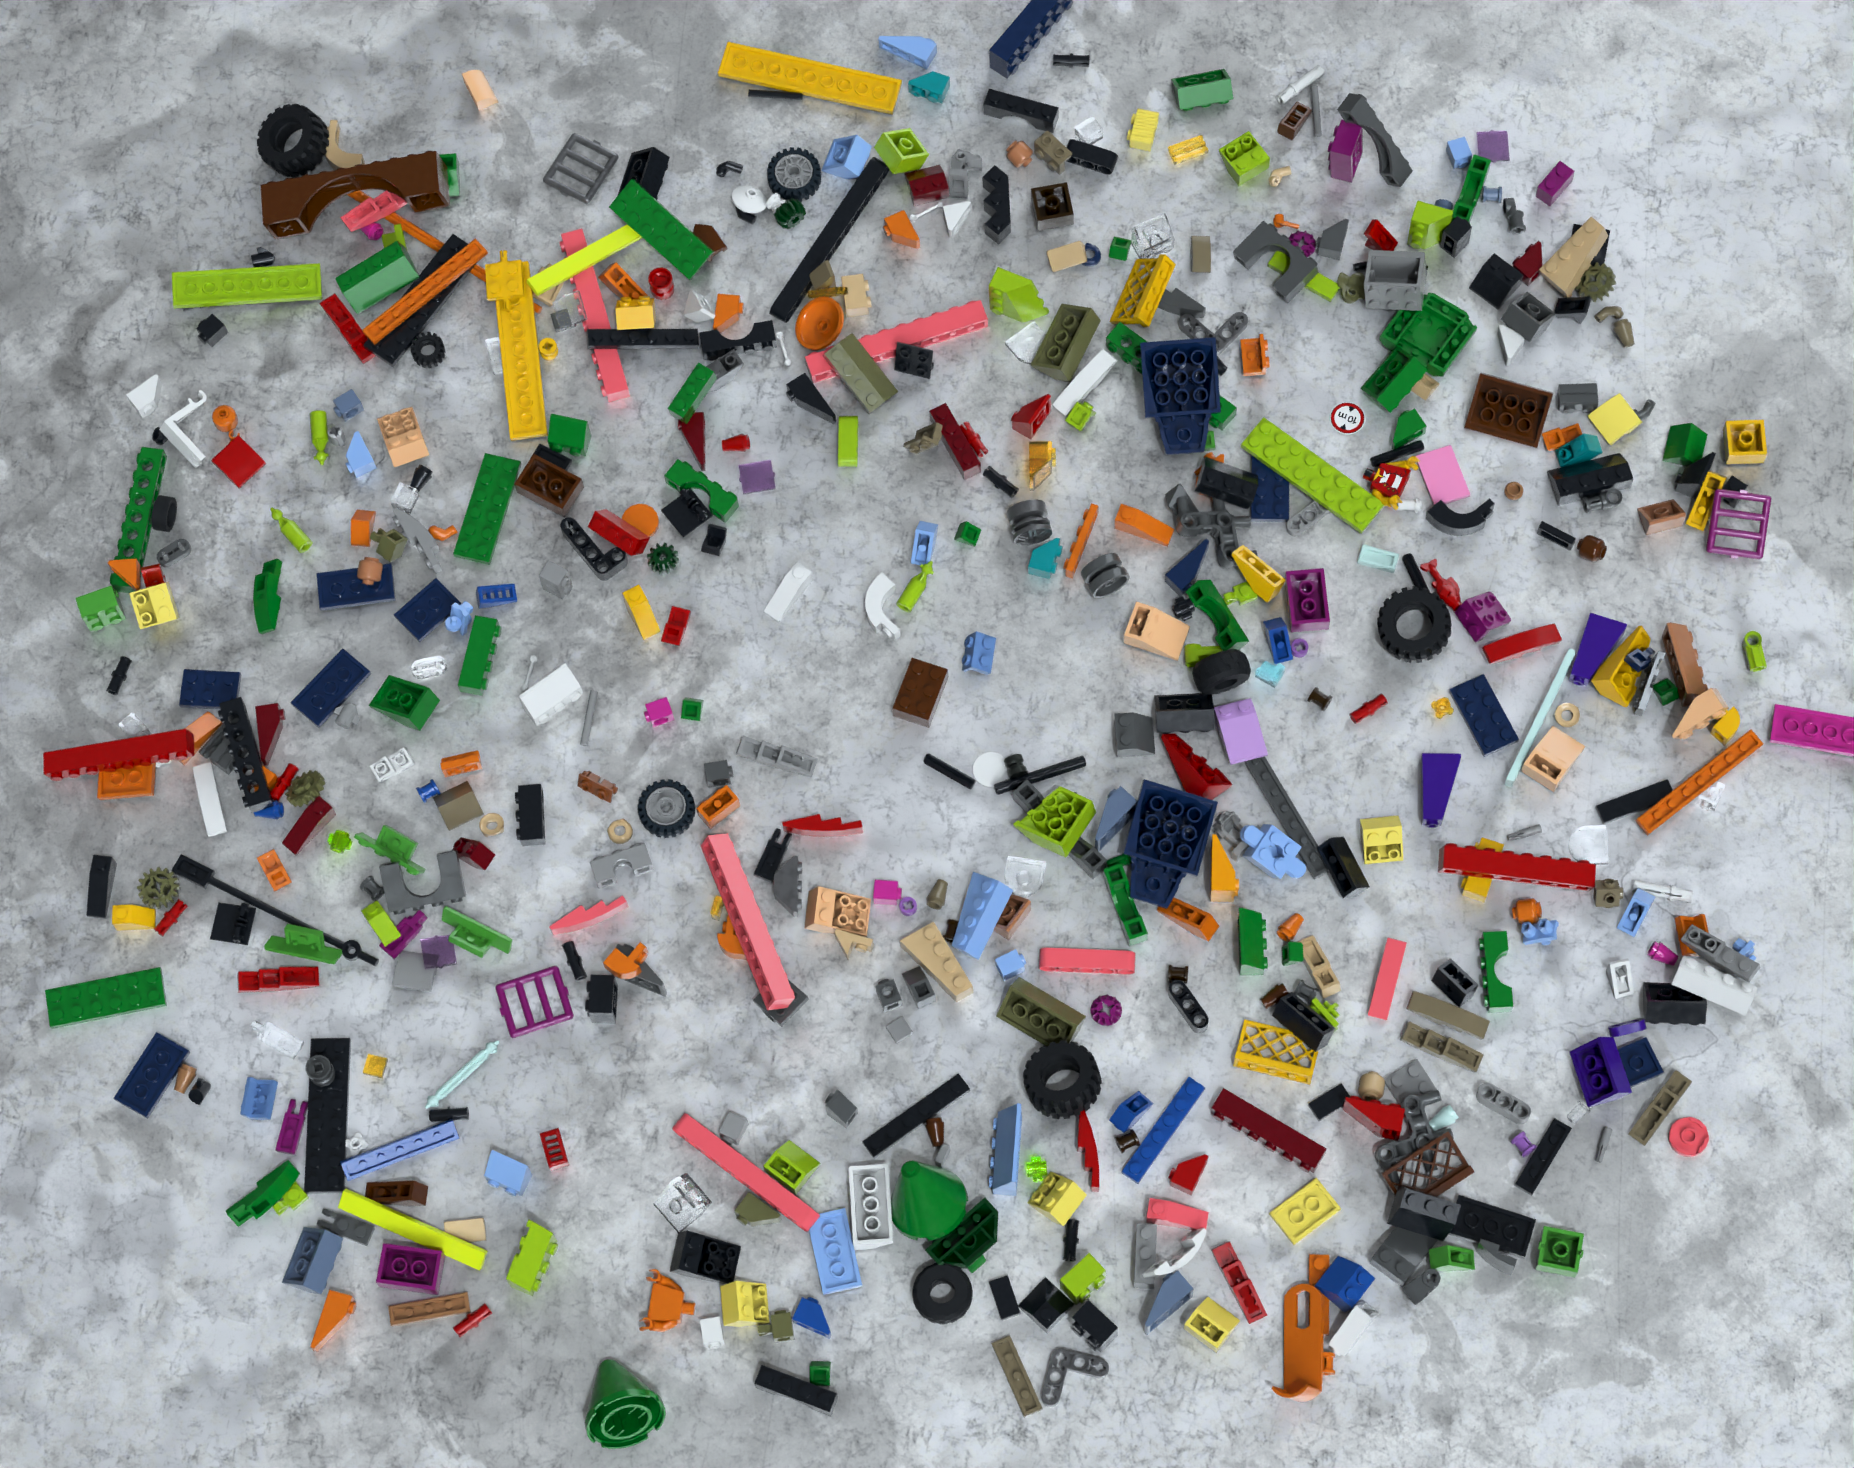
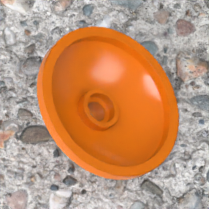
M818 297L803 307L798 315L795 326L796 337L802 346L810 350H821L831 345L837 339L844 322V314L840 304L830 297Z

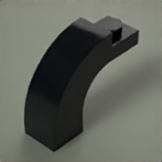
M1489 498L1473 512L1459 514L1449 509L1440 500L1427 511L1426 520L1443 533L1454 536L1470 535L1484 528L1485 519H1488L1493 514L1495 503Z

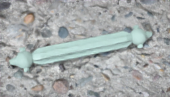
M497 1040L486 1043V1049L479 1051L436 1091L435 1096H428L425 1108L437 1107L439 1100L444 1099L486 1061L490 1054L497 1052V1046L500 1042Z

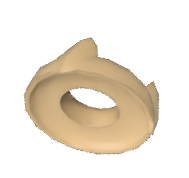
M1563 703L1557 706L1555 719L1559 725L1567 728L1576 725L1579 721V709L1574 704ZM1568 710L1572 713L1570 721L1563 720L1561 716L1563 711Z
M489 813L481 818L479 822L480 830L485 837L503 833L504 820L499 814ZM491 822L498 824L493 830L487 828Z
M625 819L613 821L607 829L610 840L617 844L628 842L633 835V829ZM618 826H623L626 829L625 833L621 836L616 835L614 832Z

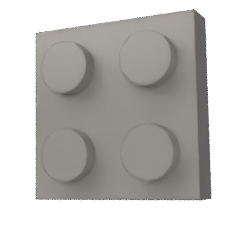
M1418 1059L1384 1078L1386 1086L1400 1106L1402 1099L1408 1095L1421 1093L1422 1095L1437 1090ZM1408 1099L1406 1106L1409 1109H1413L1416 1103L1413 1099Z

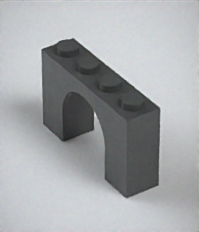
M1262 221L1233 251L1234 258L1249 270L1261 256L1268 252L1279 251L1286 254L1291 260L1290 266L1275 282L1273 289L1280 298L1289 303L1319 273L1318 264L1312 257L1307 258L1299 246L1296 245L1294 247L1286 235L1283 234L1281 236L1274 225Z
M457 850L437 854L441 882L438 889L429 895L414 894L406 887L400 861L380 865L379 869L388 911L394 912V915L405 913V909L413 908V911L424 909V905L428 904L436 907L443 905V901L451 900V903L463 901L462 897L466 896Z

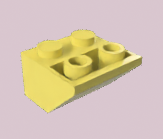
M169 581L129 593L140 629L180 618Z
M1399 816L1360 819L1364 864L1403 861L1402 825Z
M1050 1172L1027 1203L1052 1222L1064 1226L1087 1194L1074 1181Z
M734 1281L720 1286L724 1326L744 1327L770 1323L766 1284Z
M1207 1297L1186 1321L1184 1330L1217 1353L1240 1320Z

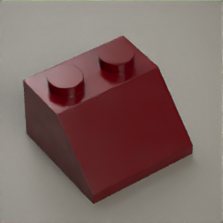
M940 164L905 173L914 207L949 198V187Z

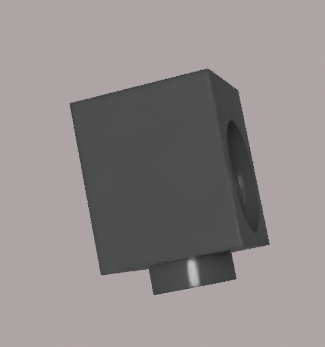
M727 760L704 763L708 788L731 784L730 778L734 776L732 766H728Z
M884 979L878 982L875 988L883 1011L886 1012L902 1006V1000L894 979ZM890 990L893 992V995L885 997L883 993Z

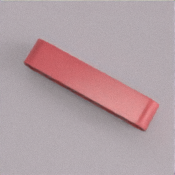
M1041 948L1039 953V969L1050 972L1135 973L1136 953L1123 950Z

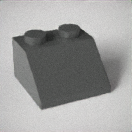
M1134 712L1115 713L1114 725L1117 757L1155 755L1153 718Z

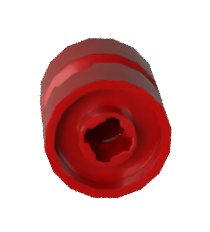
M663 267L653 269L648 277L651 293L656 299L666 300L674 293L672 274Z

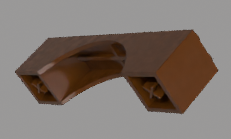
M426 151L422 154H409L401 158L393 157L386 161H374L365 165L357 164L350 168H338L329 172L322 171L314 175L306 174L298 178H286L278 182L270 181L267 184L261 185L263 225L275 240L310 233L317 218L331 203L344 195L366 189L388 190V192L404 199L415 213L450 206L447 166L437 151Z

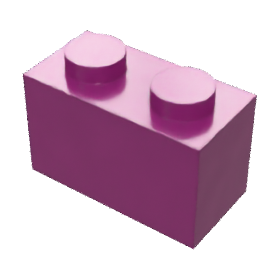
M1559 161L1538 185L1535 197L1551 206L1572 182L1575 171Z

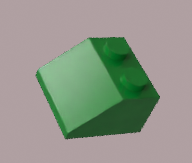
M551 414L548 434L550 449L558 453L562 451L568 452L573 456H586L591 440L588 421Z

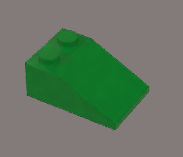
M389 675L369 706L406 727L420 731L440 700L428 687Z

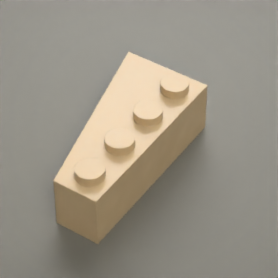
M1590 217L1539 269L1543 279L1566 298H1570L1575 287H1578L1581 282V277L1589 269L1594 256H1597L1608 238L1605 228L1593 217Z
M934 922L900 940L901 948L956 1002L973 993L971 982Z

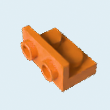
M479 751L442 758V763H440L445 778L482 769Z

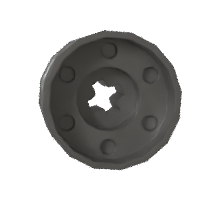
M1038 499L1026 500L1014 504L1007 510L1008 520L1012 526L1014 543L1017 545L1037 544L1045 541L1052 535V528L1050 527V521L1047 519L1048 513L1044 501Z

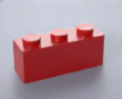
M608 509L595 511L588 525V528L631 556L643 554L650 539L649 536Z

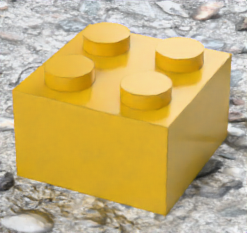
M640 296L639 299L622 297L620 300H617L615 307L617 330L654 328L656 322L654 298Z
M1764 420L1726 421L1723 427L1726 464L1764 463L1767 456Z

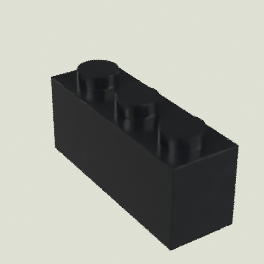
M542 785L518 786V792H515V802L519 804V810H516V822H519L520 829H516L517 840L521 841L522 846L545 845Z
M1344 837L1329 838L1317 847L1343 898L1357 897L1370 887Z
M1293 992L1280 998L1272 1014L1274 1018L1315 1052L1327 1046L1335 1030L1330 1023Z

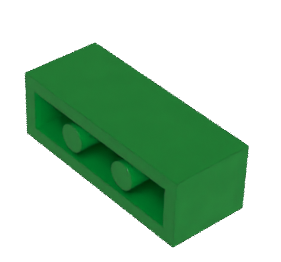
M698 362L668 407L672 416L685 424L689 422L717 380L714 371Z

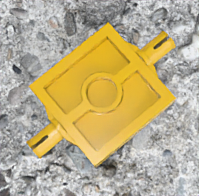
M501 250L499 262L485 264L487 300L503 301V311L507 312V310H511L510 300L525 297L522 260L508 261L507 251Z

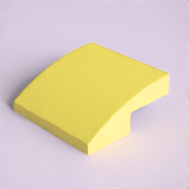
M1620 393L1588 415L1589 419L1610 445H1613L1622 436L1629 434L1643 423Z

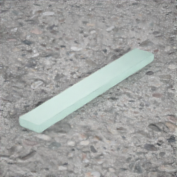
M1569 648L1506 778L1505 785L1510 788L1513 786L1576 654L1573 649Z

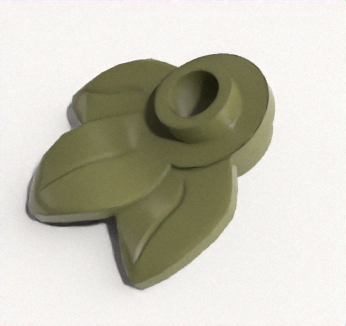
M1343 272L1339 274L1337 285L1342 290V299L1346 303L1351 304L1358 299L1365 300V276L1363 273L1356 272L1351 277Z

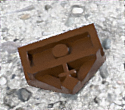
M695 224L693 233L714 251L708 259L709 262L720 251L724 252L728 249L713 226Z

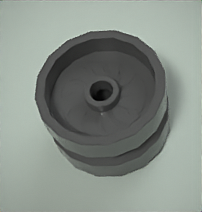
M1108 553L1094 559L1081 571L1082 578L1085 583L1090 584L1089 590L1095 598H1102L1118 591L1130 579L1127 570L1121 567L1122 562L1116 553Z

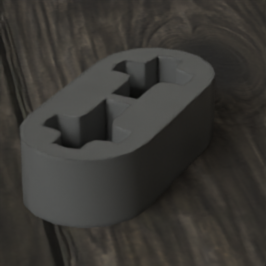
M178 539L161 549L157 553V560L162 567H170L187 557L191 553V546L187 540ZM182 545L185 548V550H180L179 546ZM164 555L168 556V561L164 560Z

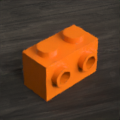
M726 785L718 789L708 800L700 803L696 809L698 816L709 829H712L739 808L740 802L738 797Z

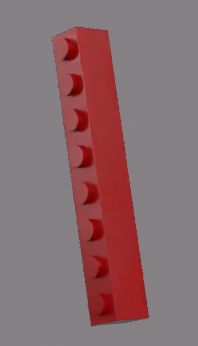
M180 729L44 752V775L52 781H61L66 777L79 778L80 775L84 774L96 775L102 771L114 772L120 768L132 769L138 765L150 766L156 762L168 763L174 759L186 760L188 757L194 756V734L187 729Z
M1447 843L1439 849L1438 872L1590 891L1595 887L1596 864H1590L1587 860L1573 862L1569 858H1559L1557 860L1552 859L1548 855L1534 857L1531 853L1518 855L1508 850L1495 852L1493 848L1479 850L1475 846H1465L1464 848L1457 847V844Z

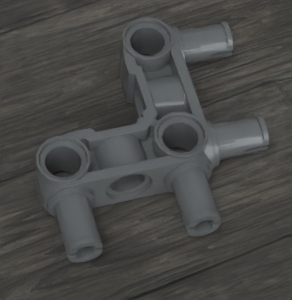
M1186 496L1178 497L1176 499L1179 513L1176 517L1177 533L1181 536L1190 537L1197 536L1198 534L1213 535L1216 541V556L1219 565L1224 569L1237 566L1231 556L1232 552L1239 548L1235 528L1250 527L1251 517H1234V515L1226 510L1224 501L1212 498L1214 511L1190 512L1188 498ZM1256 550L1252 551L1256 556H1258Z
M1438 1090L1422 1095L1421 1093H1415L1402 1099L1401 1108H1405L1403 1118L1407 1120L1410 1133L1405 1140L1388 1142L1377 1148L1375 1157L1381 1168H1384V1171L1396 1164V1161L1402 1160L1421 1147L1418 1142L1420 1137H1425L1430 1142L1445 1131H1449L1454 1139L1450 1128L1433 1133L1425 1113V1106L1441 1101ZM1408 1099H1413L1416 1103L1413 1110L1406 1106ZM1447 1138L1442 1139L1440 1143L1448 1141ZM1384 1148L1390 1152V1157L1387 1160L1381 1157V1151ZM1425 1150L1422 1160L1431 1162L1434 1151ZM1424 1163L1426 1172L1428 1173L1431 1164ZM1434 1165L1433 1171L1438 1170L1437 1166ZM1394 1170L1388 1174L1391 1182H1399L1397 1171Z

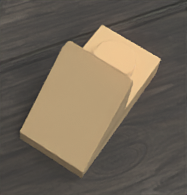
M835 929V938L847 960H849L853 947L860 952H872L874 946L873 939Z

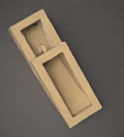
M1312 935L1298 941L1303 944V962L1317 989H1319L1322 998L1324 999L1340 992V982L1332 971L1330 962L1315 937Z

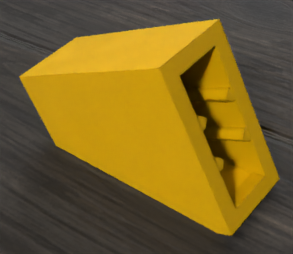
M640 585L623 592L626 609L643 640L659 633V626Z

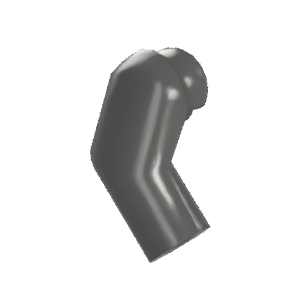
M1647 399L1643 409L1639 412L1634 409V412L1643 420L1650 416L1656 403L1651 399Z

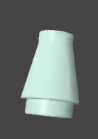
M1450 1105L1444 1106L1429 1121V1125L1436 1132L1441 1128L1456 1123L1455 1120L1459 1117Z

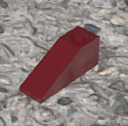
M695 412L687 424L678 420V430L682 431L683 438L701 471H705L704 412Z
M278 703L255 706L260 756L264 766L269 765L283 729V720L286 719L285 711L280 708Z
M318 796L304 810L282 844L297 856L336 816L333 807Z

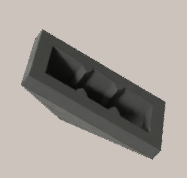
M1178 484L1165 494L1168 507L1176 516L1179 514L1176 499L1182 496L1188 498L1190 512H1199L1181 484Z

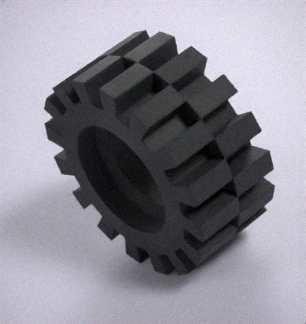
M424 332L421 333L422 337L417 335L416 340H412L413 345L410 346L413 359L417 365H422L423 368H426V365H428V368H432V364L435 367L438 366L437 362L441 364L442 358H445L444 353H446L441 338L437 337L435 333L431 335V332H427V335ZM426 345H433L435 347V351L431 355H423L421 349Z

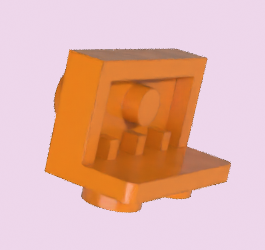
M1259 334V338L1240 339L1243 376L1266 375V368H1269L1270 365L1269 357H1265V351H1268L1267 340H1264L1263 334Z
M1699 914L1695 917L1678 916L1674 918L1682 955L1700 957L1685 945L1681 938L1692 924L1709 933L1705 914Z

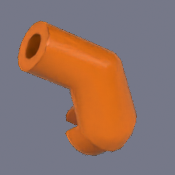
M435 525L430 526L428 529L433 538L444 541L457 533L453 525L445 530Z

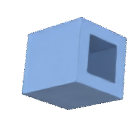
M1461 137L1447 142L1446 152L1453 169L1468 166L1471 163L1472 153L1466 138Z
M1016 949L995 959V965L1003 981L1025 972V958L1022 953L1018 954Z

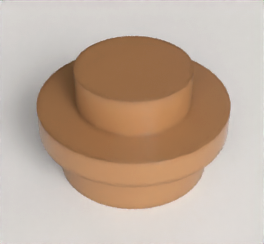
M1518 482L1508 483L1504 490L1505 496L1510 500L1520 499L1523 495L1522 485Z

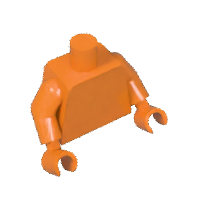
M650 1269L649 1271L654 1274L653 1279L646 1277V1280L649 1282L656 1281V1283H653L648 1317L639 1320L644 1322L646 1326L640 1327L639 1330L645 1331L649 1329L650 1331L665 1332L680 1324L683 1314L694 1315L696 1303L685 1302L686 1295L677 1283L660 1274L658 1270Z

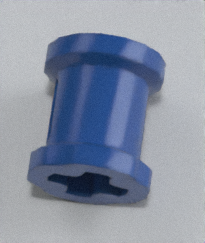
M433 779L425 786L416 788L424 803L434 795L441 794Z

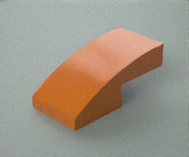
M1578 423L1561 430L1558 427L1542 433L1548 451H1555L1582 435Z
M274 849L257 857L274 891L292 883Z

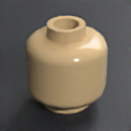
M1373 1071L1360 1077L1358 1093L1364 1101L1379 1100L1383 1097L1385 1088L1384 1078Z

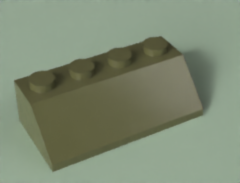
M1061 304L1031 366L1055 380L1070 382L1101 321L1093 309Z
M853 333L823 355L868 414H871L898 392Z
M1020 977L1009 987L996 1017L1045 1046H1049L1051 1042L1057 1044L1060 1041H1067L1070 1044L1077 1036L1086 1018L1085 1015Z

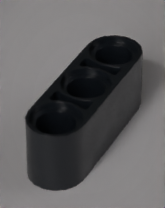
M1070 139L1066 147L1072 152V156L1067 162L1103 174H1112L1118 160V155L1110 150L1075 139Z
M1172 981L1168 989L1169 998L1195 1033L1205 1032L1209 1022L1207 1014L1183 981ZM1178 987L1182 989V993L1174 994L1172 989ZM1190 1003L1194 1008L1186 1010L1183 1005ZM1197 1019H1202L1205 1022V1024L1202 1026H1198L1194 1023V1021Z

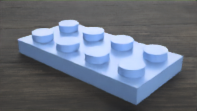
M845 1208L819 1214V1219L810 1228L809 1232L823 1295L862 1287Z

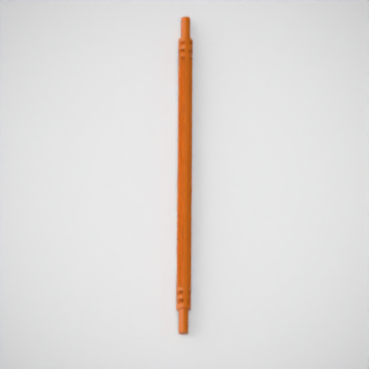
M361 190L347 194L359 203L364 202L370 197ZM395 212L384 217L394 225L401 224L402 230L437 252L444 245L443 242ZM476 264L470 273L486 282L485 269ZM534 303V311L539 314L542 311V307Z

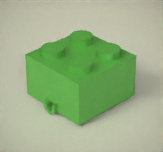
M112 585L76 598L81 617L90 631H98L103 629L104 626L118 624L126 619L118 591L114 590Z
M1544 1226L1541 1231L1535 1270L1575 1278L1578 1273L1580 1258L1583 1257L1584 1250H1582L1584 1233Z

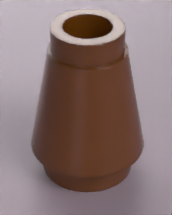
M1283 983L1277 984L1260 1000L1265 1008L1268 1009L1277 1005L1280 998L1289 994Z
M942 1118L926 1120L927 1125L925 1127L932 1146H941L944 1143V1122H942Z

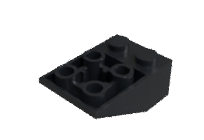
M688 1230L680 1232L677 1236L670 1272L722 1284L734 1282L741 1246Z

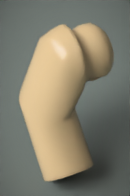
M1290 166L1273 170L1269 177V184L1276 187L1280 184L1282 177L1291 175Z

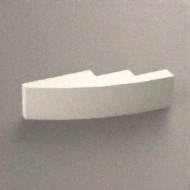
M1102 349L1079 372L1052 405L1068 417L1075 404L1083 402L1091 390H1095L1118 360Z
M211 762L194 766V778L208 837L227 832L226 822L213 765Z

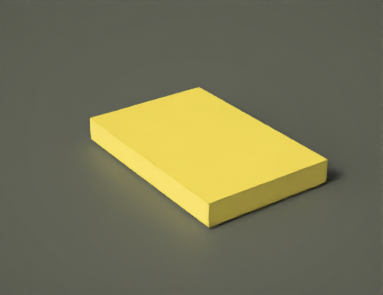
M1315 1178L1272 1210L1269 1215L1290 1242L1295 1245L1338 1213L1341 1208L1320 1181Z

